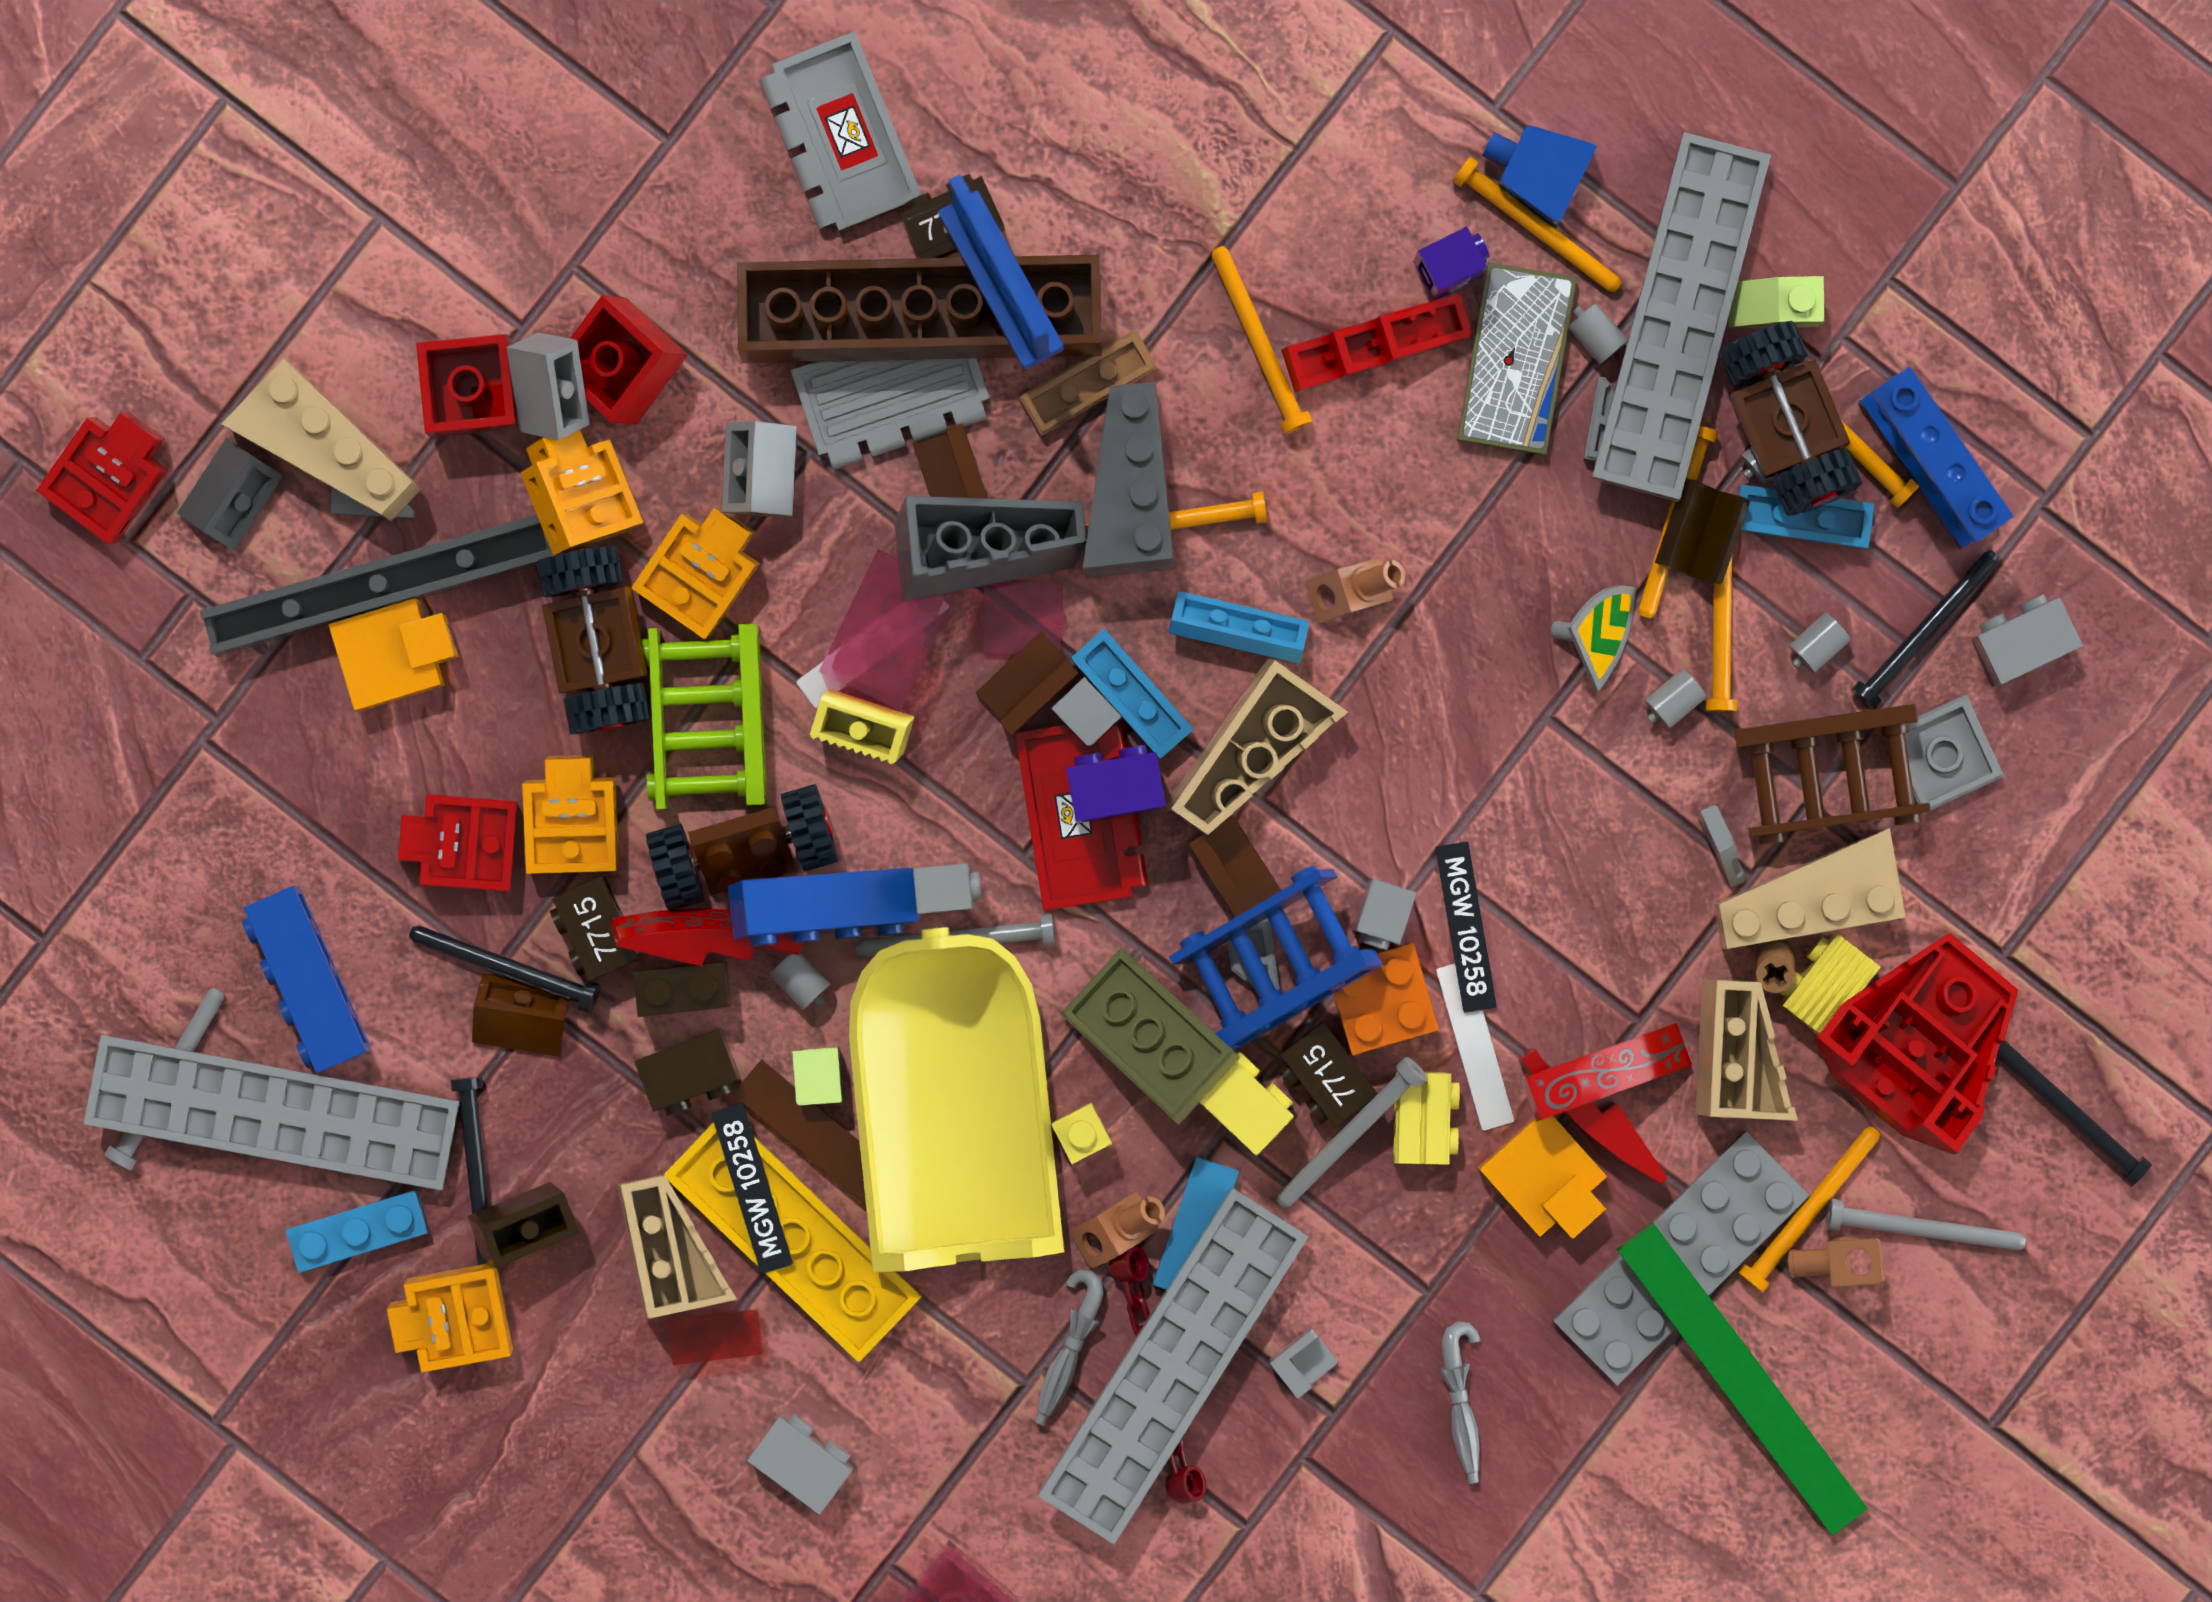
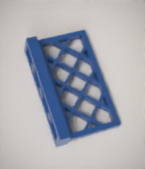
M961 174L949 179L952 204L940 209L938 216L1021 367L1025 371L1063 351L1064 345L979 191L976 190L971 193Z

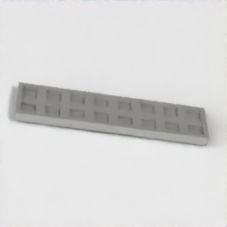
M1686 132L1683 133L1591 477L1592 480L1675 502L1680 501L1768 169L1770 154Z
M101 1035L83 1124L442 1191L460 1101Z
M1230 1188L1036 1495L1110 1543L1115 1544L1309 1236L1234 1188Z

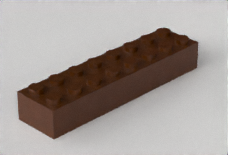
M1100 254L1014 256L1064 345V350L1052 357L1102 356ZM961 257L737 262L738 353L741 363L1016 357Z

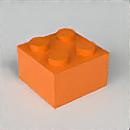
M1414 943L1377 952L1383 966L1332 994L1350 1055L1353 1056L1439 1030Z

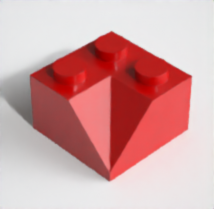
M601 295L570 337V339L577 340L586 399L611 423L637 425L688 356L680 346L628 298Z
M507 334L416 343L425 434L433 438L479 433L516 425V404L506 348L513 344L512 339Z

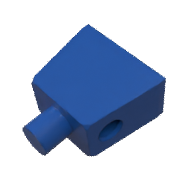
M1527 125L1518 143L1493 132L1482 156L1505 167L1498 183L1501 188L1551 226L1557 228L1597 146L1590 142Z

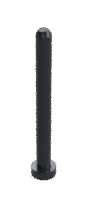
M1992 550L1984 552L1865 684L1858 681L1851 691L1863 704L1874 710L1882 703L1879 695L1998 564V555Z
M413 926L409 934V938L414 943L579 1003L578 1010L590 1014L597 1003L601 985L588 981L584 986L423 926Z
M2004 1040V1042L2000 1043L1996 1057L2125 1173L2122 1180L2130 1187L2134 1186L2147 1173L2152 1164L2144 1156L2137 1160L2008 1042Z
M482 1076L450 1080L451 1091H458L472 1214L489 1207L476 1089L483 1088ZM475 1239L477 1264H487L488 1262L481 1256Z

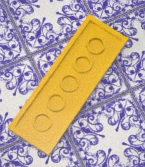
M713 1122L664 1175L675 1188L758 1266ZM754 1136L793 1261L792 1265L765 1274L857 1362H860L922 1296L897 1272L873 1273L870 1246Z

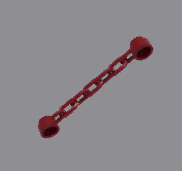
M1134 1246L1109 1261V1272L1112 1278L1123 1285L1131 1326L1136 1336L1143 1325L1138 1326L1135 1310L1142 1308L1145 1322L1150 1316L1140 1283L1148 1277L1150 1264L1147 1254L1139 1246ZM1133 1283L1136 1291V1295L1132 1296L1129 1285ZM1181 1438L1168 1459L1171 1474L1166 1478L1165 1487L1168 1496L1172 1500L1184 1504L1200 1501L1206 1493V1479L1199 1467L1187 1465L1183 1450V1439ZM1177 1455L1181 1464L1179 1468L1176 1467L1174 1456Z

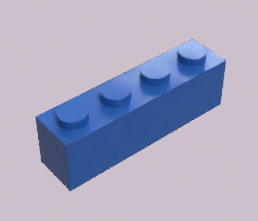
M914 867L744 880L728 886L733 939H749L750 947L777 944L776 937L792 935L793 943L819 941V933L835 932L836 940L863 937L862 930L877 928L878 936L904 934V926L919 922Z
M291 886L244 907L247 918L242 919L244 930L252 944L259 942L266 958L260 961L261 968L268 983L271 986L277 983L284 1000L278 1002L286 1024L289 1027L295 1025L302 1041L296 1045L304 1065L307 1068L313 1066L316 1073H321L371 1051V1046L300 886Z

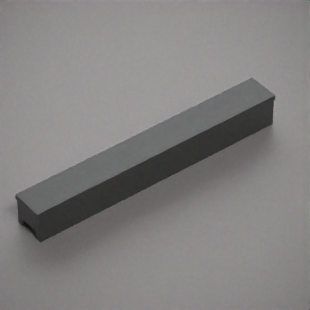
M537 515L203 609L200 610L202 620H204L210 640L211 653L218 657L327 626L340 620L413 598L422 599L537 566V560L551 557L553 554Z

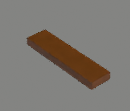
M761 1059L733 1092V1095L866 1205L859 1139L817 1104L798 1105L796 1103L795 1086Z

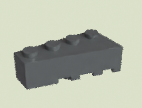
M1155 382L1110 386L1083 562L1085 579L1175 569Z
M905 496L894 522L902 602L1074 568L1087 542L1083 503L1072 501Z

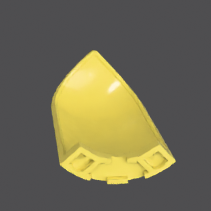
M949 927L921 930L922 939L902 941L880 950L860 974L850 1002L849 1044L873 1273L909 1271L954 1265L956 1262L981 1260L982 1262L1033 1258L1063 1253L1064 1246L1040 1016L1032 984L1017 958L991 938L969 934L950 936Z

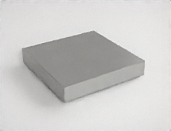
M1963 695L1917 717L1918 722L1908 724L1909 732L1905 733L1915 804L1930 803V809L1932 810L2004 777L1967 695Z

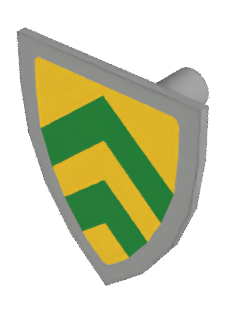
M1615 585L1605 588L1586 602L1571 623L1555 621L1552 625L1551 635L1553 638L1574 642L1595 691H1599L1623 652L1633 619L1636 587Z

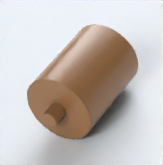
M1782 941L1767 942L1759 949L1757 954V982H1761L1762 988L1770 993L1786 991L1791 987L1795 978L1794 951L1788 944Z

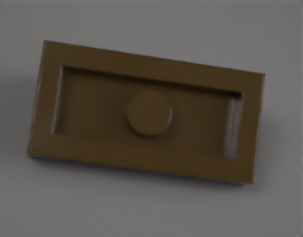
M1686 478L1680 501L1674 504L1655 563L1684 576L1721 584L1750 504L1749 499L1718 491L1697 480Z

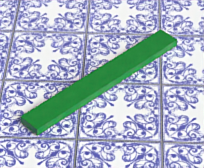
M1650 1222L1616 1248L1827 1531L1833 1536L1866 1511L1868 1507L1657 1226Z

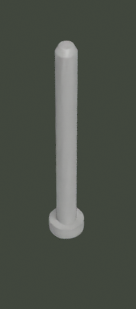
M1052 914L1041 915V922L949 931L950 936L969 934L991 938L999 944L1043 939L1044 946L1055 945ZM922 934L861 940L856 944L857 956L862 958L875 957L880 950L902 941L922 939Z
M214 987L208 990L175 1048L188 1051L195 1050L224 1000L223 992ZM125 1132L117 1147L109 1145L104 1155L115 1163L132 1170L137 1162V1159L132 1155L144 1135Z
M1404 1057L1397 1064L1396 1067L1399 1073L1278 1193L1276 1201L1283 1208L1290 1207L1411 1086L1420 1088L1427 1081V1075L1416 1062L1408 1057Z
M1830 1199L1826 1212V1230L1838 1232L1841 1225L2016 1251L2024 1249L2026 1242L2025 1236L2017 1232L1843 1207V1200Z

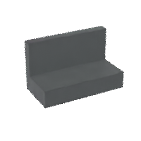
M226 438L177 513L204 533L230 549L235 550L283 475Z

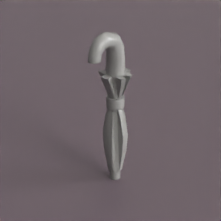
M1079 1269L1070 1275L1065 1285L1076 1289L1078 1284L1083 1282L1087 1285V1291L1079 1310H1070V1334H1068L1065 1340V1347L1058 1353L1049 1367L1042 1385L1037 1408L1038 1414L1034 1421L1042 1426H1045L1048 1417L1052 1416L1073 1381L1078 1361V1352L1083 1347L1084 1339L1101 1323L1095 1316L1104 1294L1102 1279L1092 1270Z
M1457 1321L1445 1329L1442 1338V1355L1445 1367H1441L1438 1372L1451 1390L1449 1392L1450 1401L1453 1404L1451 1410V1433L1463 1471L1467 1474L1468 1484H1474L1479 1482L1477 1472L1479 1471V1434L1473 1412L1467 1402L1469 1399L1467 1389H1465L1470 1364H1462L1459 1338L1465 1335L1469 1343L1479 1342L1481 1339L1478 1331L1469 1322Z

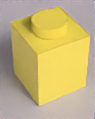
M1092 1101L1051 1122L1071 1164L1112 1144V1140Z

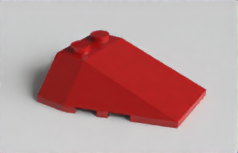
M1949 932L1839 1005L1814 1040L1832 1078L1899 1134L1955 1155L1982 1119L1985 1109L1983 1105L1988 1084L1994 1078L1996 1071L1994 1063L2000 1043L2004 1042L2018 989Z

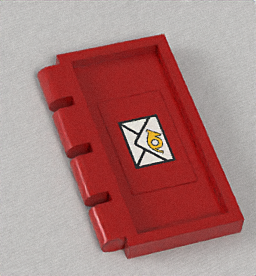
M1067 724L1015 733L1043 911L1132 897L1131 887L1149 885L1144 854L1126 856L1125 847L1142 845L1137 813L1076 823L1066 770L1068 767L1075 766L1074 758L1101 753L1102 761L1119 758L1118 751L1126 748L1123 725L1111 726L1091 746H1087Z

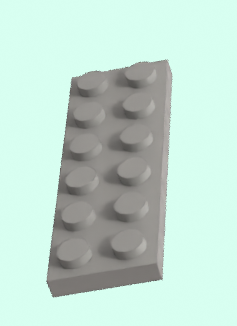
M1743 1131L1652 1222L1657 1226L1709 1296L1810 1195L1747 1131ZM1620 1254L1553 1319L1566 1335L1617 1386L1675 1329Z

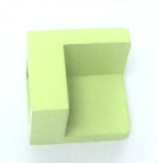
M840 1047L792 1051L796 1103L798 1105L844 1101Z

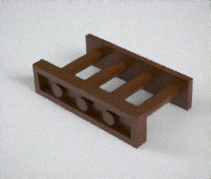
M1909 704L1735 729L1736 748L1746 747L1747 755H1752L1762 825L1760 827L1748 828L1749 837L1759 836V843L1762 845L1787 841L1786 832L1889 817H1894L1895 826L1922 822L1921 813L1931 812L1930 803L1915 804L1905 733L1909 732L1908 724L1918 722L1916 705ZM1881 728L1882 736H1887L1897 807L1870 811L1860 739H1864L1863 730ZM1836 734L1837 743L1842 742L1852 814L1825 817L1815 746L1819 745L1818 736ZM1791 740L1792 749H1797L1807 820L1780 824L1769 752H1774L1773 743Z

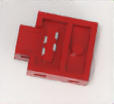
M130 412L120 413L111 427L97 417L86 418L36 491L107 544L117 543L168 472L166 468L152 459L165 438Z
M426 794L424 817L401 816L398 860L421 862L419 885L510 891L517 801Z

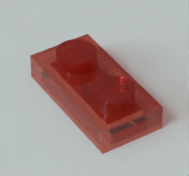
M758 1308L667 1320L672 1365L763 1354Z

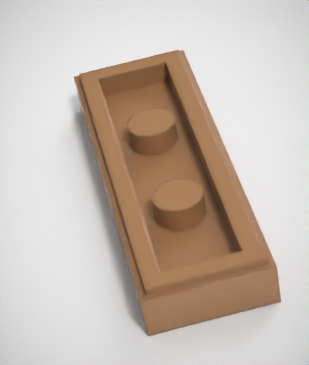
M1135 329L1102 348V356H1089L1023 394L1019 399L1041 437L1107 400L1110 386L1134 384L1158 370V367Z

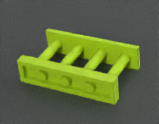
M738 624L739 635H731V640L661 643V630L658 628L648 629V639H641L646 666H650L654 774H647L648 801H656V810H669L668 796L738 793V797H746L747 806L767 805L760 628L758 624ZM732 658V662H740L741 680H733V685L663 688L662 661ZM734 703V707H742L743 725H735V730L665 733L664 706ZM736 748V752H744L745 770H737V775L667 778L666 751Z

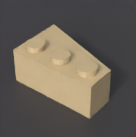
M1702 979L1696 1094L1697 1115L1798 1121L1795 1107L1791 1106L1787 1091L1785 1070L1783 1065H1780L1773 1039L1776 1037L1761 982Z
M665 1175L617 1184L643 1316L650 1319L737 1300Z

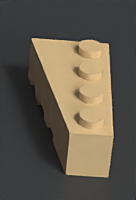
M284 358L221 423L234 433L390 521L422 489L295 366Z
M1267 659L1166 804V808L1200 832L1209 835L1250 799L1252 794L1267 781L1273 779L1284 769V766L1300 752L1306 750L1333 723L1339 721L1348 711L1276 660Z
M1890 828L1876 831L1860 840L1713 904L1721 949L1906 918Z

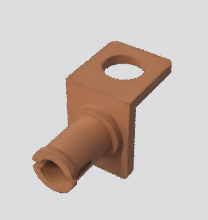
M1377 558L1339 568L1307 580L1306 588L1317 622L1324 623L1351 612L1392 601L1391 589L1403 586L1406 576L1402 565L1398 561L1390 560L1382 564V561ZM1323 585H1328L1335 595V605L1332 609L1327 608L1322 601L1321 589Z
M1134 1192L1094 1218L1070 1230V1235L1089 1267L1094 1269L1120 1256L1157 1232V1224L1163 1221L1165 1210L1163 1204L1157 1198L1148 1196L1142 1200L1139 1193ZM1087 1232L1093 1233L1100 1240L1102 1245L1101 1254L1095 1252L1089 1246Z
M1839 1236L1827 1241L1828 1248L1792 1249L1788 1254L1791 1278L1830 1275L1831 1287L1873 1285L1884 1281L1881 1242L1878 1238L1848 1240L1847 1236ZM1852 1250H1864L1871 1257V1268L1865 1275H1856L1851 1272L1849 1253Z

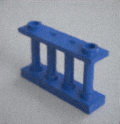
M1910 366L1858 401L1909 477L1919 485L1918 490L1959 549L1964 548L1973 541L1977 543L2014 517Z
M1311 866L1299 871L1291 877L1292 885L1206 935L1204 931L1190 935L1179 943L1182 949L1169 956L1173 965L1190 964L1194 961L1223 1018L1220 1022L1223 1029L1215 1034L1233 1051L1383 966L1375 949L1358 950L1356 946L1351 947L1321 887L1337 878L1334 869H1316L1315 866ZM1303 897L1308 901L1335 954L1332 957L1334 965L1320 972L1319 968H1313L1283 910ZM1267 918L1297 975V978L1294 980L1297 986L1284 994L1281 989L1276 990L1246 932ZM1231 940L1260 997L1257 1001L1259 1008L1247 1015L1244 1011L1239 1012L1209 953Z

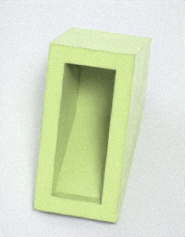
M1824 276L1773 277L1738 281L1728 316V328H1765L1770 325L1775 326L1784 321L1785 323L1793 321L1796 327H1818L1824 322Z

